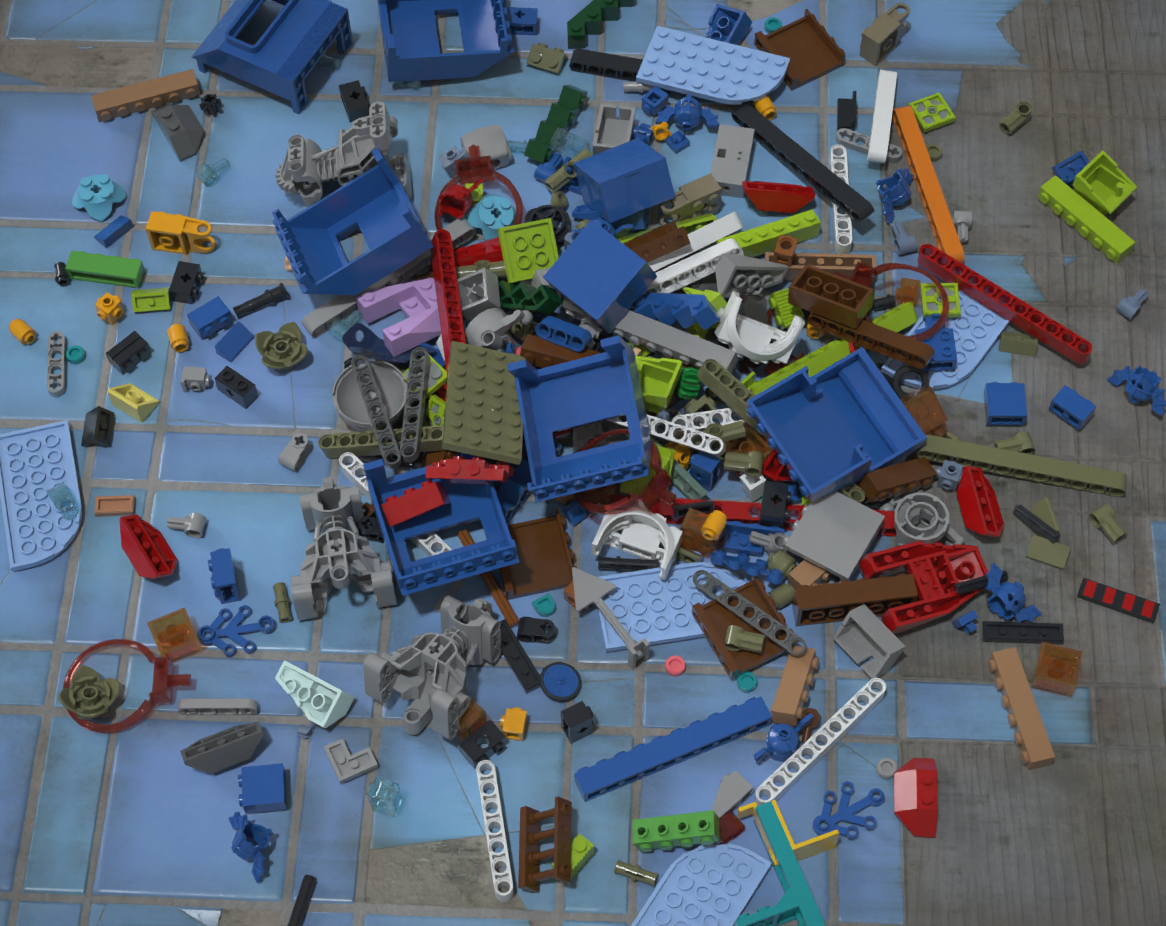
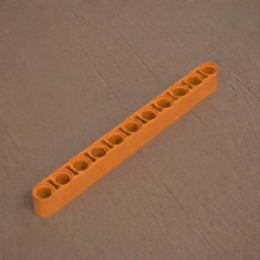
M911 106L894 108L892 112L893 121L911 172L914 175L913 178L938 249L957 261L964 263V251Z

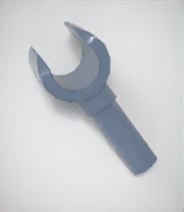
M311 722L308 726L301 724L298 728V736L308 739L316 723Z

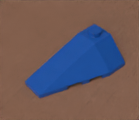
M717 4L709 18V30L706 33V38L738 45L745 37L752 21L745 11Z
M587 204L576 206L572 212V217L583 220L592 219L594 221L596 218L605 220L598 211L593 210ZM649 207L610 224L612 226L615 225L617 228L622 225L633 224L634 228L630 230L641 231L645 229L649 222Z

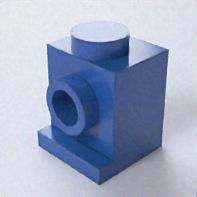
M657 86L653 87L642 97V110L648 115L651 113L655 116L658 114V111H661L664 107L666 108L669 95Z

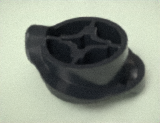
M542 205L527 212L525 223L551 218L556 243L564 241L566 234L571 232L570 217L560 207ZM558 220L562 222L560 228L557 227Z

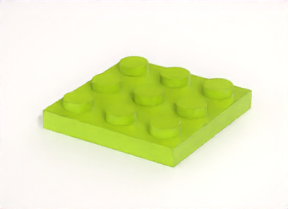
M551 218L497 228L508 283L532 279L535 270L551 268L558 260L559 256Z

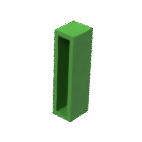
M71 251L65 268L70 279L138 289L145 272L142 260L106 256L100 253L91 254L84 251Z

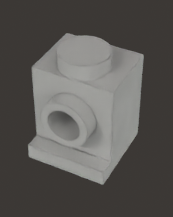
M183 367L180 382L183 392H187L188 389L193 391L206 390L207 386H210L211 377L208 375L206 368Z

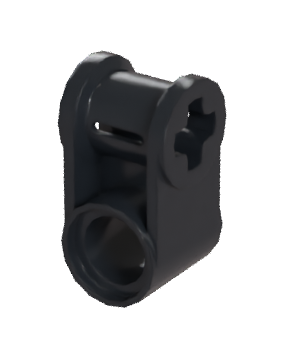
M370 516L362 517L359 521V536L366 537L369 541L384 543L377 518Z
M521 617L516 638L522 642L550 644L556 638L555 625L549 619Z

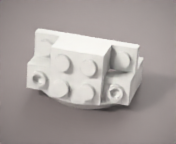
M733 291L725 309L720 307L718 311L720 321L714 332L718 340L728 344L729 349L735 351L738 357L742 358L744 355L754 363L760 364L762 362L767 364L768 360L779 364L780 362L787 363L805 325L804 320L795 315L788 331L785 332L740 315L738 310L742 298L739 297V293Z
M609 506L591 544L592 554L598 556L602 546L606 545L643 559H658V564L661 565L660 568L662 569L659 578L666 580L671 566L676 564V554L682 542L683 531L674 526L669 527L667 525V518H664L662 515L651 513L640 507L630 506L629 509L623 510L618 507L613 508ZM621 529H624L623 532H622V534H619V533L617 532V531H619V530H621Z

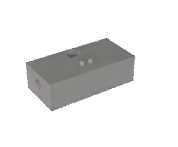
M719 125L710 173L721 187L722 196L744 197L742 181L747 180L755 129Z

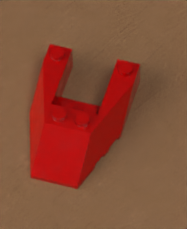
M917 541L867 554L859 562L864 578L875 579L879 576H888L907 570L909 574L914 575L920 601L890 608L881 617L883 624L893 634L907 631L948 615L983 589L980 588L957 594L955 592V584L985 576L988 573L978 547L973 545H943L936 542L925 544L922 541Z

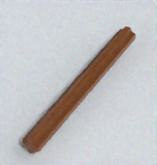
M464 529L458 533V538L463 546L475 544L468 530ZM492 572L481 573V578L509 626H517L519 619Z

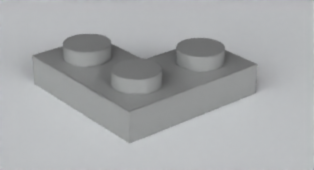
M343 738L324 746L340 784L378 768L370 747L350 755Z

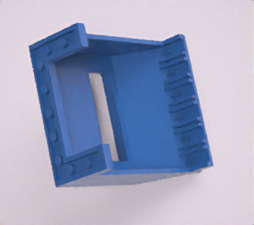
M236 0L191 58L197 60L200 72L206 73V66H212L290 100L293 112L300 114L308 103L304 83L305 78L335 38L338 52L343 54L353 43L348 9L329 0H272L285 7L255 45H250L236 38L266 0Z
M378 0L388 82L475 77L514 52L506 0ZM458 14L464 52L440 54L435 15Z
M376 148L372 151L378 165L290 219L286 220L279 209L272 212L275 219L273 220L275 230L302 294L356 295L414 260L420 254L433 248V244L401 180L379 149ZM360 229L370 250L348 263L339 241Z
M619 335L600 340L601 347L606 352L538 370L526 359L507 364L508 372L515 378L532 483H527L528 491L535 497V503L649 475L651 439L635 352ZM626 415L630 435L629 440L557 457L554 432Z
M461 453V457H465V460H472V457H480ZM382 459L363 464L369 495L402 596L519 563L514 539H511L492 481H489V485L450 483L446 479L432 478L433 482H443L451 503L390 527L381 505L386 503V498L394 495L397 498L403 496V491L414 487L417 490L422 488L421 484L429 481L425 478L426 467L386 478ZM476 520L481 521L487 540L419 560H410L405 544L406 540Z

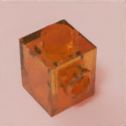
M902 278L900 288L896 287L895 298L898 299L897 306L906 302H913L914 308L916 307L920 280Z

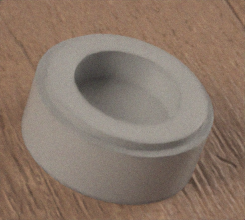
M890 758L879 760L876 766L877 775L885 780L894 777V772L897 771L896 762Z

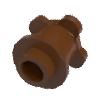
M744 356L745 359L739 361L737 369L748 376L752 371L755 372L756 367H759L761 362L760 364L754 363L749 360L750 358Z

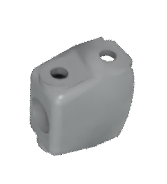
M501 125L478 128L460 137L461 148L468 157L467 162L476 174L507 166L512 160V154Z

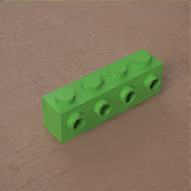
M714 810L633 820V844L641 852H650L652 849L657 848L670 850L674 846L688 848L692 847L693 844L712 845L713 842L720 841L719 817Z

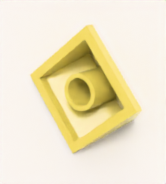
M131 383L108 389L112 405L141 423L160 402Z

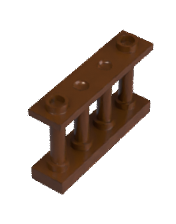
M672 221L623 244L648 263L691 243L685 227L678 228L676 222Z
M557 796L555 797V808L540 812L528 806L520 808L518 888L530 893L539 892V881L553 877L564 883H571L572 802ZM555 817L554 828L540 832V821ZM554 837V848L539 852L540 841ZM554 857V868L539 872V861Z

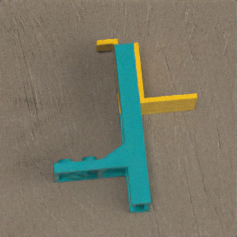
M776 800L757 806L756 802L739 807L737 813L739 819L751 814L753 815V822L784 891V895L773 907L764 906L758 909L757 913L740 915L737 918L738 920H735V926H780L793 920L797 921L798 926H826L798 861L835 848L840 834L838 829L795 845Z

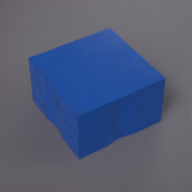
M639 138L573 163L584 203L593 210L598 211L600 216L609 223L675 198L666 158Z
M591 219L543 278L557 293L575 307L583 310L589 318L610 334L626 315L630 306L642 296L657 278V275L645 260Z

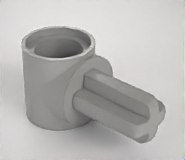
M953 211L952 220L960 243L967 242L968 230L972 226V211Z
M190 513L185 518L169 517L167 519V527L181 529L189 537L200 538L203 534L206 517L200 513Z
M752 531L749 536L750 542L764 546V550L768 555L784 550L785 546L782 544L786 535L783 533H776L775 535L770 533L767 536Z

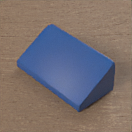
M120 215L95 235L94 239L105 248L109 247L133 227L131 219Z
M237 321L215 345L216 353L232 362L254 338V335L242 323Z

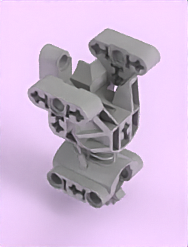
M379 101L370 106L369 116L356 119L350 129L339 130L337 146L329 150L322 151L320 146L313 140L304 139L299 134L293 135L288 140L289 147L286 157L283 159L284 163L279 164L280 168L276 169L277 174H275L278 186L285 193L290 192L293 195L296 192L299 194L305 207L308 208L321 199L323 183L325 181H339L342 187L378 165L372 153L377 148L399 177L409 198H411V169L405 155L398 153L392 156L391 159L388 157L387 149L391 146L392 138L398 134L397 119L394 116H389L385 104Z
M333 477L323 478L324 486L313 493L300 495L307 531L315 530L314 542L306 547V557L300 569L301 575L291 576V593L298 620L317 618L316 600L327 599L333 586L343 589L349 585L350 581H353L363 593L374 591L377 608L397 605L390 561L380 562L378 555L369 546L367 538L359 536V531L355 524L359 523L360 519L364 517L359 486L346 488L334 484Z
M447 596L440 607L441 634L425 633L418 635L412 639V645L398 649L393 655L384 652L379 656L371 652L365 658L363 671L365 693L382 703H386L394 689L401 693V700L403 701L415 699L404 713V729L408 734L415 735L420 733L433 718V731L449 740L456 736L460 726L459 718L468 709L471 702V697L465 694L467 690V666L481 665L485 660L493 664L501 653V623L491 616L493 606L490 605V602L479 598L475 599L473 605Z

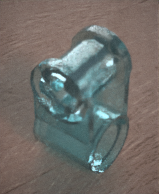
M64 482L46 491L64 519L71 520L77 517L79 513L78 507Z

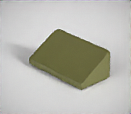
M1008 331L1001 333L999 351L1036 356L1038 339L1036 337Z
M1044 497L1031 508V511L1059 532L1060 528L1049 498Z
M1033 535L1026 558L1064 570L1071 547L1057 542L1052 543L1048 539Z
M679 546L676 559L685 563H698L703 561L704 556Z

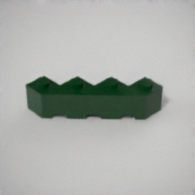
M593 0L567 22L568 49L585 48V35L602 34L601 21H618V7H634V0Z
M569 84L563 85L558 102L552 103L547 120L540 121L536 137L529 139L524 156L541 163L550 161L556 149L564 140L568 130L574 124L580 111L586 105L588 100L587 91Z
M503 280L498 283L500 308L502 310H527L534 314L551 315L563 304L555 289L542 284L536 289V287L523 282L517 287Z

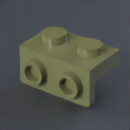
M538 43V45L532 44L526 64L560 74L564 59L567 60L568 56L562 49L554 47V50H552L543 43Z
M705 395L698 400L694 398L686 404L682 415L697 413L700 409L704 412L716 410V404L710 397L707 398Z

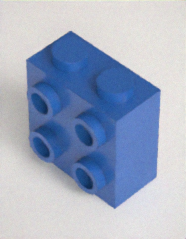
M922 328L915 330L914 339L930 345L935 352L924 368V371L955 370L957 354L953 328Z
M986 383L984 389L986 425L1024 426L1027 419L1024 383Z
M220 548L210 552L211 560H208V566L212 575L210 579L215 597H219L221 604L241 601L236 567L230 548Z
M283 763L241 767L242 775H238L239 787H242V794H239V806L243 807L245 814L287 810L286 774Z

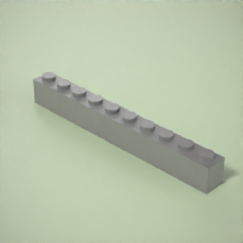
M566 299L563 301L561 307L566 317L570 319L576 318L582 321L583 317H588L583 310L575 307ZM630 310L627 311L626 315L611 331L614 336L619 335L621 338L629 339L635 345H644L650 351H659L668 358L674 357L681 360L685 365H694L698 370L705 360L714 359L732 373L738 362L735 351Z

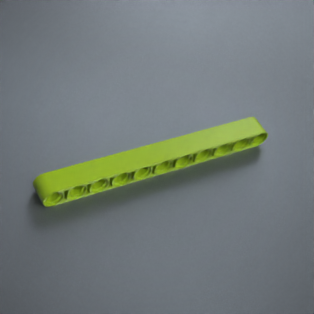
M906 302L869 322L894 332H899L916 323L918 317L913 302ZM838 338L752 384L750 386L751 392L758 395L806 366L809 369V377L814 376L851 354L849 341ZM854 344V346H857V350L862 347L857 344Z

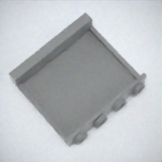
M837 491L811 501L810 505H805L801 513L803 515L802 518L795 521L792 527L793 533L791 536L787 535L782 544L785 546L784 553L790 551L840 577V581L847 580L849 582L858 568L859 562L864 558L881 529L885 516Z

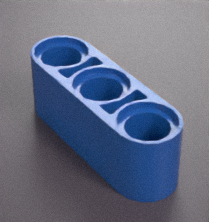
M547 316L535 328L536 334L540 338L577 352L582 351L592 341V335L587 329L553 316Z

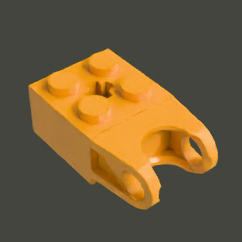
M151 211L146 232L152 250L187 255L188 252L209 253L216 246L214 238L209 236L212 228L208 222L180 214L174 215ZM207 227L208 230L202 233L199 231V228ZM205 241L212 243L209 247L202 246V243Z

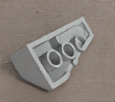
M722 254L715 269L717 289L723 298H730L733 291L739 293V295L745 291L748 293L754 292V288L761 286L766 288L782 283L789 267L784 264L738 254Z

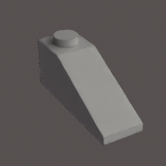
M736 770L722 778L711 809L718 815L719 825L753 793V786Z

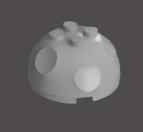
M370 360L369 364L387 417L392 426L399 422L404 415L407 382L400 370L392 364L380 360ZM357 362L355 366L361 368L365 363L359 364ZM350 365L341 372L334 383L332 392L334 407L340 418L350 427L359 431H374L352 365ZM365 376L361 379V382L368 383L371 378ZM369 392L366 398L372 399L376 396V393ZM378 407L374 408L371 413L377 415L381 412V409ZM380 423L376 429L384 430L387 425Z

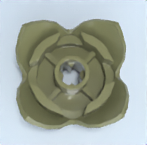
M295 322L284 324L277 333L262 331L255 334L256 348L262 355V363L268 368L291 371L308 353L307 346L302 343L301 330Z
M81 665L71 678V687L61 690L58 699L66 709L74 712L81 720L97 718L109 712V707L119 695L120 682L114 678L102 680L94 669Z

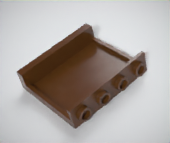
M805 9L804 17L767 35H764L762 31L755 33L754 45L759 51L790 58V64L783 81L791 91L844 66V50L839 48L834 38L829 36L825 27L819 24L815 15L811 14L808 9Z
M555 509L556 515L507 525L511 539L515 541L519 563L499 568L507 600L566 588L573 581L572 561H574V554L572 549H568L567 544H570L568 532L564 533L563 527H566L563 515L560 516L558 509Z
M752 576V581L734 589L738 594L787 627L784 615L781 612L778 613L775 608V601L772 596H768L765 592L766 588L761 579L758 580L756 576ZM731 597L728 601L731 607H735L739 603L737 597ZM712 600L702 606L700 603L692 606L691 614L730 679L786 652L785 649L768 637H766L762 653L743 649L740 651L728 650L724 644L728 626L735 625L745 629L747 632L762 633L716 600ZM747 608L744 612L746 618H751L755 614L753 608ZM764 619L760 623L762 629H767L771 625L768 619ZM778 631L776 639L784 640L787 636L786 631Z

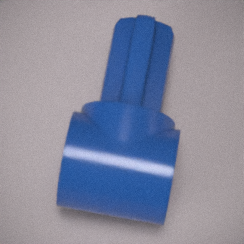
M554 154L549 162L539 164L535 170L534 178L544 182L557 171L558 166L563 161V157L560 154Z

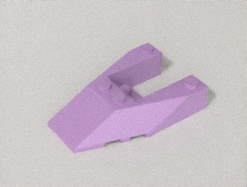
M434 278L373 289L356 297L359 313L367 324L398 309H401L407 319L382 330L385 346L393 357L441 335Z

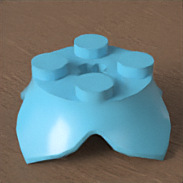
M92 175L83 177L80 180L81 184L74 193L72 205L77 209L85 208L90 217L103 222L110 215L112 204L122 202L127 195L119 184L109 179L108 175Z
M496 194L484 195L479 203L471 207L465 218L472 227L482 230L486 241L499 237L497 228L517 225L520 222L517 211L511 206L510 200Z

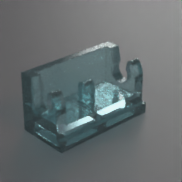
M558 127L550 141L553 151L570 158L575 157L585 148L588 151L590 150L589 140Z

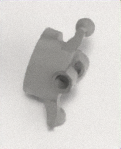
M500 308L487 309L478 314L466 328V344L506 351L507 343L511 342L515 344L513 353H515L518 343L509 333L511 326L518 322L522 325H528L532 322L533 316L527 310H516L513 314L507 315Z
M916 492L905 496L903 499L893 497L889 503H883L879 510L894 511V527L897 532V545L895 547L917 541L933 544L944 536L954 544L962 545L965 541L963 537L958 535L949 526V511L945 503L929 493ZM920 521L926 528H918L914 525Z

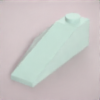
M285 660L275 677L287 694L294 699L295 704L303 710L305 716L323 728H327L345 716L355 698L351 694Z

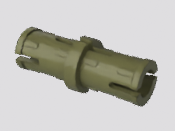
M279 582L273 585L276 599L274 604L278 610L279 622L288 623L292 620L289 609L291 603L287 597L286 584Z
M620 860L617 861L614 873L629 877L631 881L636 882L638 880L653 887L658 877V873L642 869L640 865L633 866Z

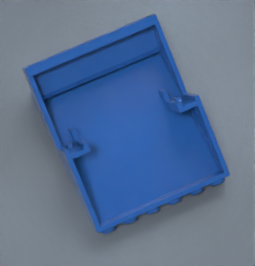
M863 347L812 377H809V369L806 366L747 400L746 412L751 419H755L759 432L765 434L768 438L767 443L772 450H776L780 463L783 466H787L791 479L794 482H798L800 492L804 497H808L810 501L861 481L867 472L905 462L907 455L926 445L927 436Z

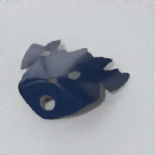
M361 323L354 324L342 337L344 344L355 355H364L369 359L406 363L410 361L411 352L418 347L425 348L427 353L436 351L429 347L416 346L393 357L386 348L384 340L380 339ZM358 330H361L364 334L362 342L357 341L355 337Z

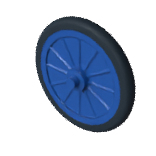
M551 663L540 674V687L553 700H571L581 689L579 673L567 663Z

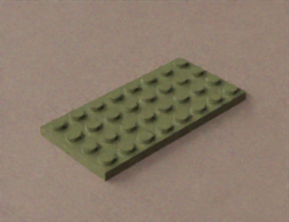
M452 341L449 356L442 449L520 465L522 459L523 422L515 378L508 372L507 364L525 360L526 358L517 354Z

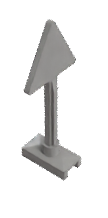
M573 567L572 575L576 612L583 610L592 603L597 606L626 644L628 665L632 670L636 668V661L643 658L645 662L649 660L650 643L647 639L644 638L638 643L635 639L633 640L602 600V597L613 591L616 585Z

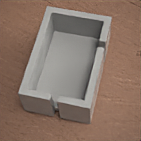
M600 104L593 141V155L632 141L636 107L620 106L619 119H616V105Z
M865 604L849 611L842 622L843 625L839 626L832 637L857 664L874 657V659L861 666L872 679L888 673L906 647Z

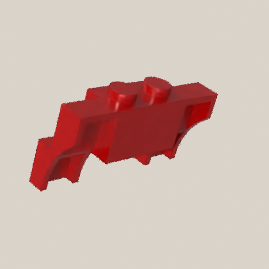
M453 456V459L439 460V463L433 462L432 466H426L425 478L428 480H432V478L446 479L450 483L489 485V481L506 483L509 476L513 477L514 469L506 462H496V465L486 462L482 457H472V460H465V457Z

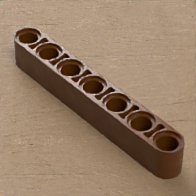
M812 313L808 319L809 324L815 329L853 342L919 369H924L935 354L934 349L926 343L862 320L855 329Z

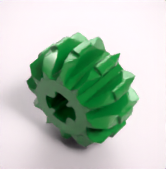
M691 367L682 368L677 383V394L680 398L696 399L701 383L697 376L698 369Z

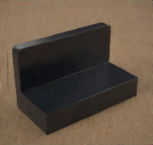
M853 91L852 99L838 98L837 130L842 128L855 130L857 91Z
M97 406L86 413L81 446L86 447L91 443L104 448L110 446L114 412Z

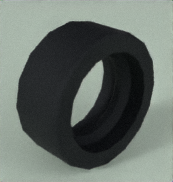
M906 364L896 370L892 384L895 393L900 398L906 401H915L926 394L929 388V379L924 369ZM909 371L918 373L922 379L920 389L914 393L904 392L899 384L901 376Z

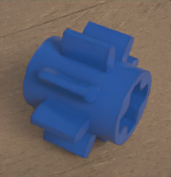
M645 123L640 124V126L636 125L632 138H639L644 143H650L653 137V131L649 130L651 125Z

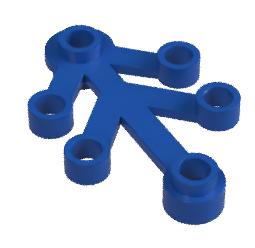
M715 550V552L710 553V561L714 564L727 565L734 570H740L741 568L752 576H758L759 573L767 575V581L774 584H782L783 572L774 568L771 571L765 570L768 564L765 560L757 559L756 563L748 562L749 555L744 553H738L737 557L727 556V553L721 550Z
M247 605L241 606L239 612L232 620L230 610L224 608L220 610L219 616L210 626L205 625L199 629L197 638L201 644L215 645L229 658L236 654L235 647L232 644H226L220 637H228L243 647L246 654H252L256 650L254 642L246 640L239 634L256 631L270 633L274 630L275 623L272 617L265 615L259 619L258 623L238 626L243 619L251 616L250 607ZM248 610V613L242 614V611ZM224 613L229 614L227 617H222ZM230 621L225 628L218 629L223 622ZM266 624L270 625V627L264 628ZM206 634H210V635H211V636L208 637V638H204V636H205ZM248 645L253 646L251 649H246ZM227 649H233L230 653L226 652Z
M846 781L841 787L842 796L838 812L830 816L832 804L836 801V794L833 791H827L823 798L822 814L817 816L812 824L814 832L818 835H823L838 829L840 835L854 840L859 833L856 826L850 825L846 828L836 825V823L845 821L863 826L867 830L874 829L876 826L875 817L867 816L864 818L853 814L869 805L873 807L881 806L885 797L883 791L877 788L872 789L867 797L847 807L850 795L854 791V785L852 782ZM849 786L851 790L846 791L844 787ZM873 794H879L880 798H874ZM831 795L834 799L830 801L826 797ZM871 820L874 824L868 825L866 821ZM825 822L827 826L821 827L820 823ZM854 830L856 834L850 835L848 831Z

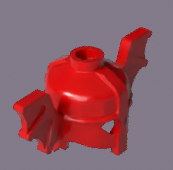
M483 178L475 182L469 189L462 185L452 184L440 196V211L438 214L442 216L444 213H449L451 216L461 219L471 209L473 203L471 192L484 182Z

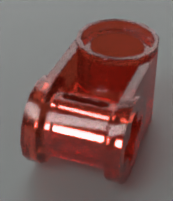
M733 811L726 813L719 820L720 841L713 842L714 845L719 843L726 845L745 830V825Z

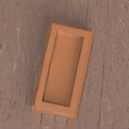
M134 495L95 497V517L134 515Z

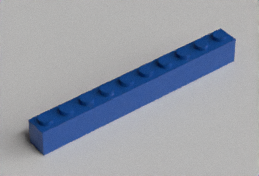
M762 696L758 698L752 697L746 700L744 704L730 706L720 714L713 713L703 721H694L686 728L673 730L669 735L664 737L657 736L652 742L638 744L628 752L621 751L611 759L598 761L594 766L589 768L582 767L577 773H574L575 783L584 802H587L770 726L772 716Z

